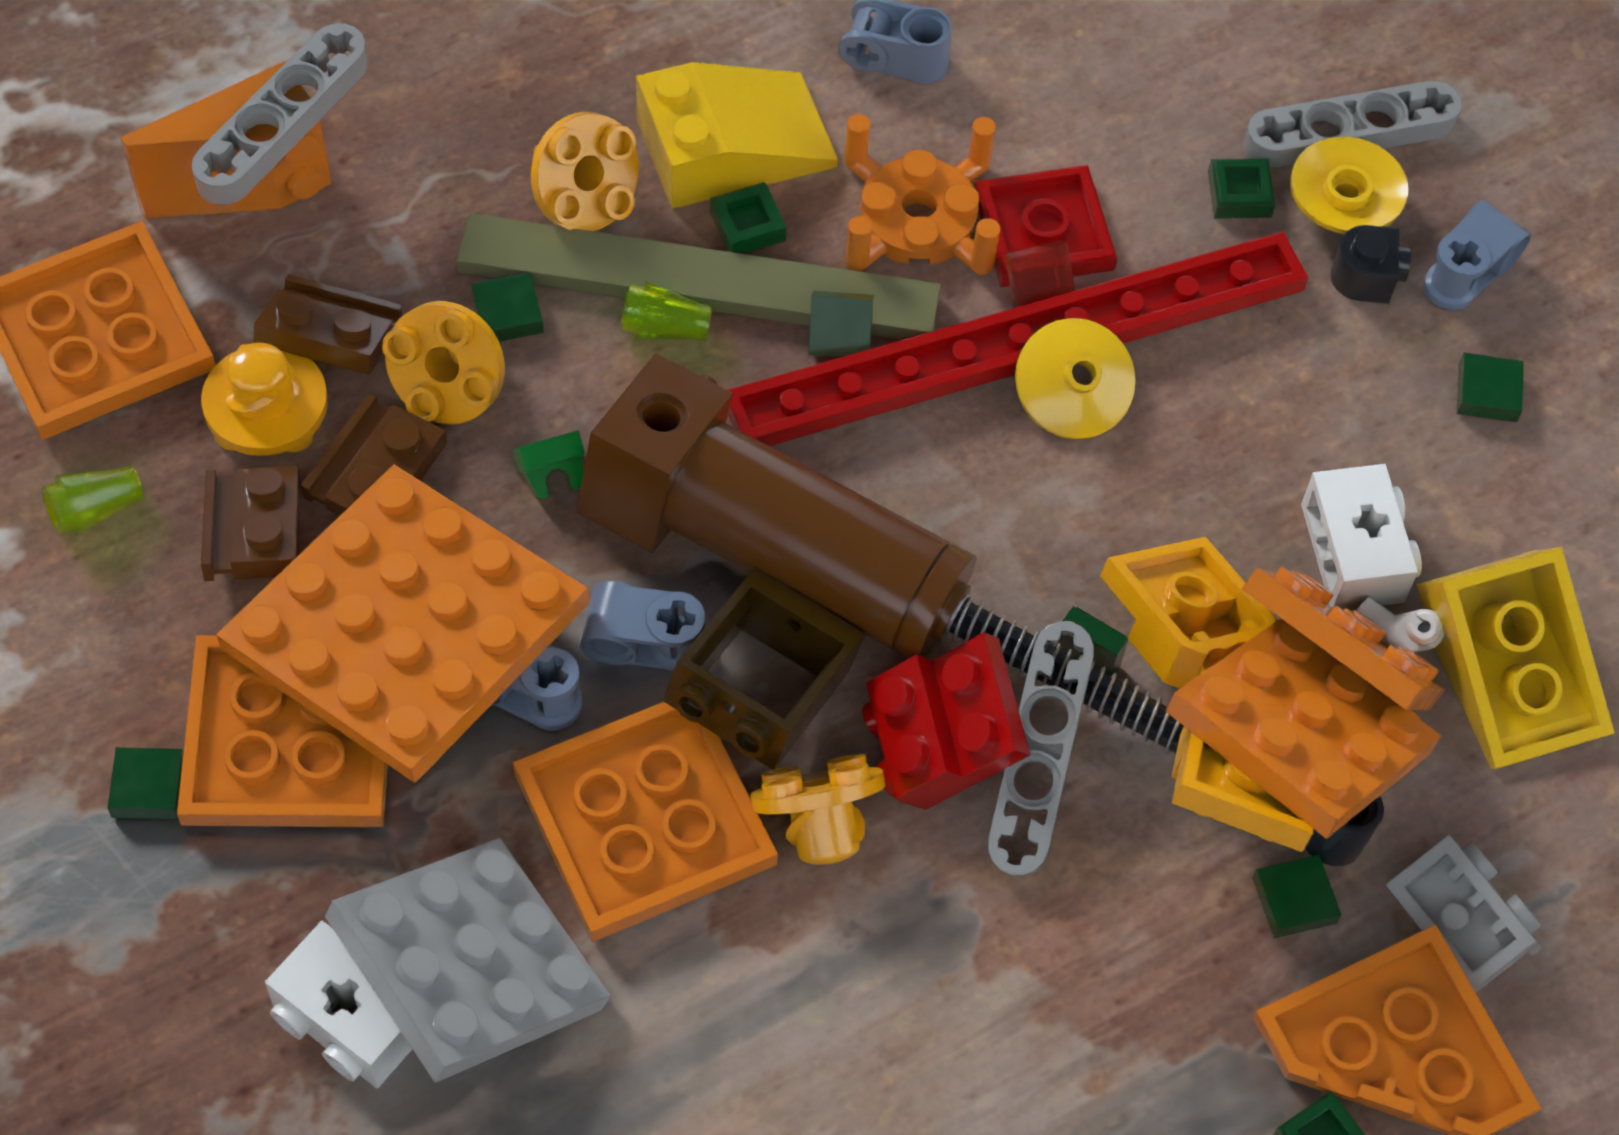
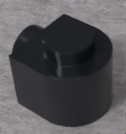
M1373 225L1353 227L1341 238L1330 271L1331 281L1338 292L1352 300L1389 304L1397 281L1406 282L1408 278L1411 248L1399 245V228Z

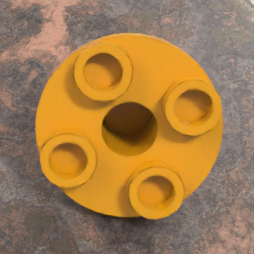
M594 112L573 113L551 126L539 144L535 146L531 166L532 192L539 209L545 217L555 225L567 230L581 229L587 231H597L610 225L615 220L625 219L634 208V192L639 175L636 137L633 131L611 117Z
M432 301L421 304L404 314L383 339L382 348L390 382L397 395L405 403L406 410L421 419L441 424L465 423L486 411L499 396L505 377V361L501 345L490 326L479 315L462 305L448 301Z
M257 342L240 345L237 351L226 356L212 369L202 389L201 404L207 426L220 447L225 450L237 451L248 455L268 456L286 451L290 453L300 452L312 443L314 433L322 424L327 412L328 394L322 372L313 360L280 351L271 344Z
M851 754L826 761L828 770L801 775L799 766L782 767L762 773V787L753 791L750 795L753 811L759 814L790 813L792 823L787 828L785 838L791 845L796 847L799 859L807 864L829 865L852 857L859 851L860 841L865 836V820L860 810L853 804V801L873 795L885 787L883 770L877 767H869L865 754Z

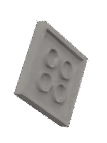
M500 838L332 900L325 915V918L435 1083L600 1012L611 996Z

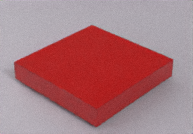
M1088 165L975 181L974 188L979 195L978 213L980 219H993L1000 225L994 265L1000 288L1115 271L1118 258Z

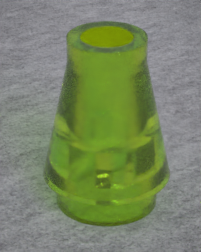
M646 280L643 286L629 283L622 311L620 331L633 333L634 340L694 339L705 341L709 329L712 306L697 303Z
M132 465L117 469L56 475L54 483L42 487V497L48 517L59 535L72 531L78 536L130 504L144 499L141 482Z

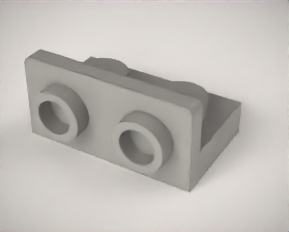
M1448 835L1385 885L1422 931L1435 924L1437 925L1473 990L1477 993L1524 955L1530 953L1533 956L1543 948L1532 935L1542 925L1516 894L1507 901L1500 896L1489 882L1490 879L1498 874V871L1473 841L1462 849Z

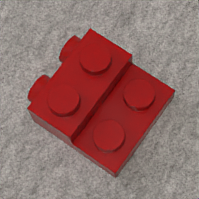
M983 632L934 660H929L916 654L866 682L870 702L866 703L862 708L863 719L869 731L879 738L885 759L877 764V768L883 770L885 781L883 789L897 801L927 810L1031 756L1002 648L997 637Z

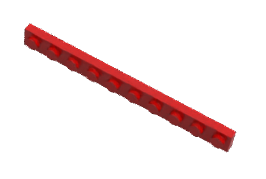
M1283 231L728 389L727 391L733 393L728 417L732 427L768 446H772L1015 375L1018 357L1026 342L1042 327L1057 320L1079 318L1096 322L1114 333L1124 344L1303 292L1308 276Z

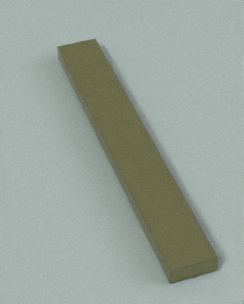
M469 213L457 257L458 273L498 279L530 272L534 285L810 326L811 296L813 291L874 295L872 336L899 340L934 330L941 284L581 229L567 230L560 226Z

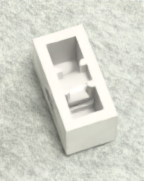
M1386 464L1313 472L1301 506L1324 587L1334 594L1329 605L1333 608L1336 605L1343 610L1345 608L1349 610L1358 609L1368 597H1371L1381 605L1404 603L1415 578L1421 574L1422 561L1418 544L1415 540H1408L1403 523L1405 518L1404 497L1398 486H1392Z
M321 921L265 981L274 1007L270 1011L273 1019L296 1039L301 1040L308 1034L326 1049L322 1053L324 1059L339 1074L350 1081H354L360 1075L378 1089L412 1050V1047L333 928L324 921ZM356 1004L357 1010L353 1015L346 1011ZM337 1005H339L341 1008H343V1009L337 1011V1012L333 1015V1011H332V1010H333Z

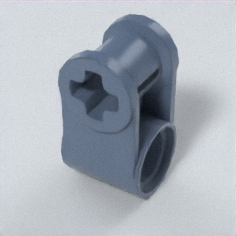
M893 0L855 1L851 12L854 21L851 30L842 36L838 46L839 56L846 64L860 71L883 73L921 84L937 82L945 77L950 66L952 24L949 17L943 11L933 7H920ZM875 11L876 15L872 22V16L870 14L871 12ZM868 45L870 53L865 55L864 53Z
M1479 201L1440 242L1436 253L1437 262L1428 270L1423 280V290L1426 297L1442 309L1459 310L1470 305L1497 277L1504 275L1514 265L1529 244L1532 237L1531 233L1487 201Z
M618 581L599 582L592 588L579 648L588 658L609 665L630 664L674 671L679 658L705 628V611L700 601L684 592L641 588ZM678 608L684 610V616H679ZM680 629L679 634L675 635L676 630ZM671 648H677V656L672 655Z
M549 645L491 706H497L547 731L562 730L571 726L580 717L583 709L582 694L577 687L580 675L576 659L566 650Z

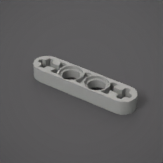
M334 23L318 30L197 151L193 157L191 168L198 193L203 199L215 205H228L238 202L245 197L363 77L368 68V55L363 34L356 27L348 24ZM350 51L349 56H346L344 53ZM331 52L334 53L335 56L329 60V54ZM297 85H309L317 90L314 97L303 102H295L284 96L289 89ZM259 124H269L279 130L273 138L263 142H255L245 136L249 129ZM234 149H236L238 152L236 156L234 153ZM232 167L233 174L230 176L225 174ZM214 170L217 171L219 174L212 178L211 173Z
M1425 81L1266 109L1257 112L1250 119L1243 142L1244 152L1249 159H1269L1270 168L1294 165L1299 155L1307 147L1320 140L1332 138L1320 136L1314 132L1311 124L1317 121H1327L1337 126L1340 134L1335 137L1360 138L1372 142L1383 149L1440 139L1448 136L1455 127L1462 107L1461 96L1456 89L1446 83ZM1375 111L1385 113L1391 117L1394 125L1387 128L1374 126L1368 122L1365 114ZM1262 134H1269V135H1270V137H1268V136H1263V137H1261V136H1262Z
M1058 621L1046 626L1039 633L1035 641L1019 707V714L1031 756L1004 770L988 838V851L992 862L1001 872L1012 877H1025L1035 873L1044 865L1048 856L1093 665L1094 645L1091 637L1082 626L1071 621ZM1062 635L1073 637L1074 649L1083 652L1081 661H1069L1064 677V684L1078 683L1074 695L1057 686H1035L1037 677L1040 674L1052 680L1055 667L1054 656L1045 653V649L1048 644L1058 645ZM1045 698L1060 701L1066 707L1069 714L1065 728L1054 735H1043L1037 732L1031 726L1029 720L1032 707L1038 701ZM1040 763L1051 771L1053 786L1050 793L1044 798L1028 800L1016 791L1014 778L1017 771L1023 765ZM1008 803H1012L1027 812H1048L1044 825L1031 819L1028 840L1038 845V850L1035 856L1024 855L1020 865L1008 863V851L999 848V842L1002 837L1011 838L1014 836L1019 820L1018 815L1005 816Z

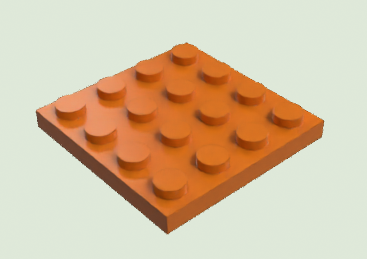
M394 464L229 621L216 636L223 651L406 778L416 783L590 603V598L586 586Z

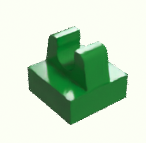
M579 430L511 449L518 473L522 472L535 498L545 499L550 497L549 489L546 486V478L553 470H559L565 474L571 491L581 488L583 478L582 455H585Z

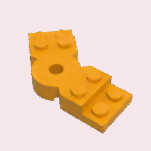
M1206 537L1108 557L1100 574L1102 580L1136 619L1127 637L1130 643L1163 683L1179 689L1278 620L1268 608L1242 590L1245 581ZM1184 726L1180 734L1171 776L1176 779L1172 804L1191 810L1200 816L1212 818L1252 833L1264 840L1303 852L1313 834V828Z

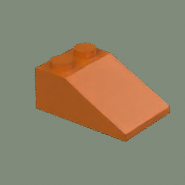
M284 61L120 137L140 211L146 219L281 209L297 200L308 199L318 193L320 189L332 184L320 120L238 202L228 205H215L203 199L198 193L191 168L193 157L285 64ZM302 85L292 87L284 95L289 100L295 102L311 99ZM259 124L249 129L245 136L255 142H263L273 138L279 130L269 124ZM234 149L235 156L238 154L236 149ZM232 167L225 174L232 175ZM214 170L211 173V177L214 178L219 173Z

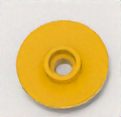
M1332 137L1310 145L1299 155L1291 173V192L1300 210L1317 225L1340 234H1345L1349 229L1360 225L1388 227L1400 216L1408 197L1407 178L1398 161L1382 147L1360 138Z
M1069 318L1052 322L1042 327L1030 337L1018 357L1015 383L1017 394L1024 410L1040 428L1061 438L1082 440L1107 432L1124 417L1134 396L1135 371L1126 347L1114 333L1096 322ZM1074 365H1083L1089 370L1091 379L1088 385H1082L1075 381L1072 375Z

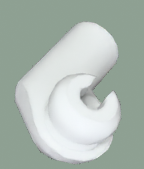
M1368 597L1357 609L1359 613L1386 632L1380 641L1386 647L1392 645L1396 649L1398 647L1404 650L1408 648L1418 653L1435 648L1442 642L1445 636L1437 612L1430 609H1419L1394 615L1371 597Z

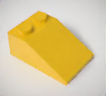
M691 62L636 76L637 122L672 209L707 201L712 197L763 182L770 185L838 167L837 155L801 72Z
M1562 547L1533 550L1416 584L1423 609L1437 612L1441 620L1445 636L1442 642L1435 647V650L1491 769H1498L1615 734Z

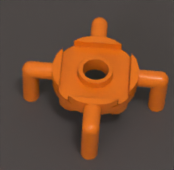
M864 114L850 116L847 120L844 162L847 168L866 183L861 194L860 216L851 218L848 223L845 255L847 268L862 272L882 255L893 261L909 264L910 258L929 259V264H936L956 256L976 274H989L995 265L1000 225L993 219L980 220L976 226L975 239L972 240L978 215L979 195L971 183L990 167L996 131L995 122L989 117H979L974 120L968 156L955 167L937 160L932 153L920 149L911 150L903 158L893 160L882 166L868 155L870 119ZM911 204H923L928 206L934 213L929 217H912L904 211V208Z

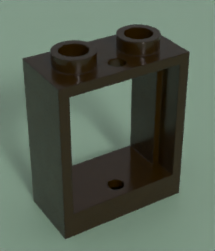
M755 567L679 658L663 702L678 710L684 718L699 723L726 740L743 755L754 758L770 769L775 770L849 673L865 633ZM792 619L796 620L800 626L795 624ZM741 630L817 676L785 719L708 672Z

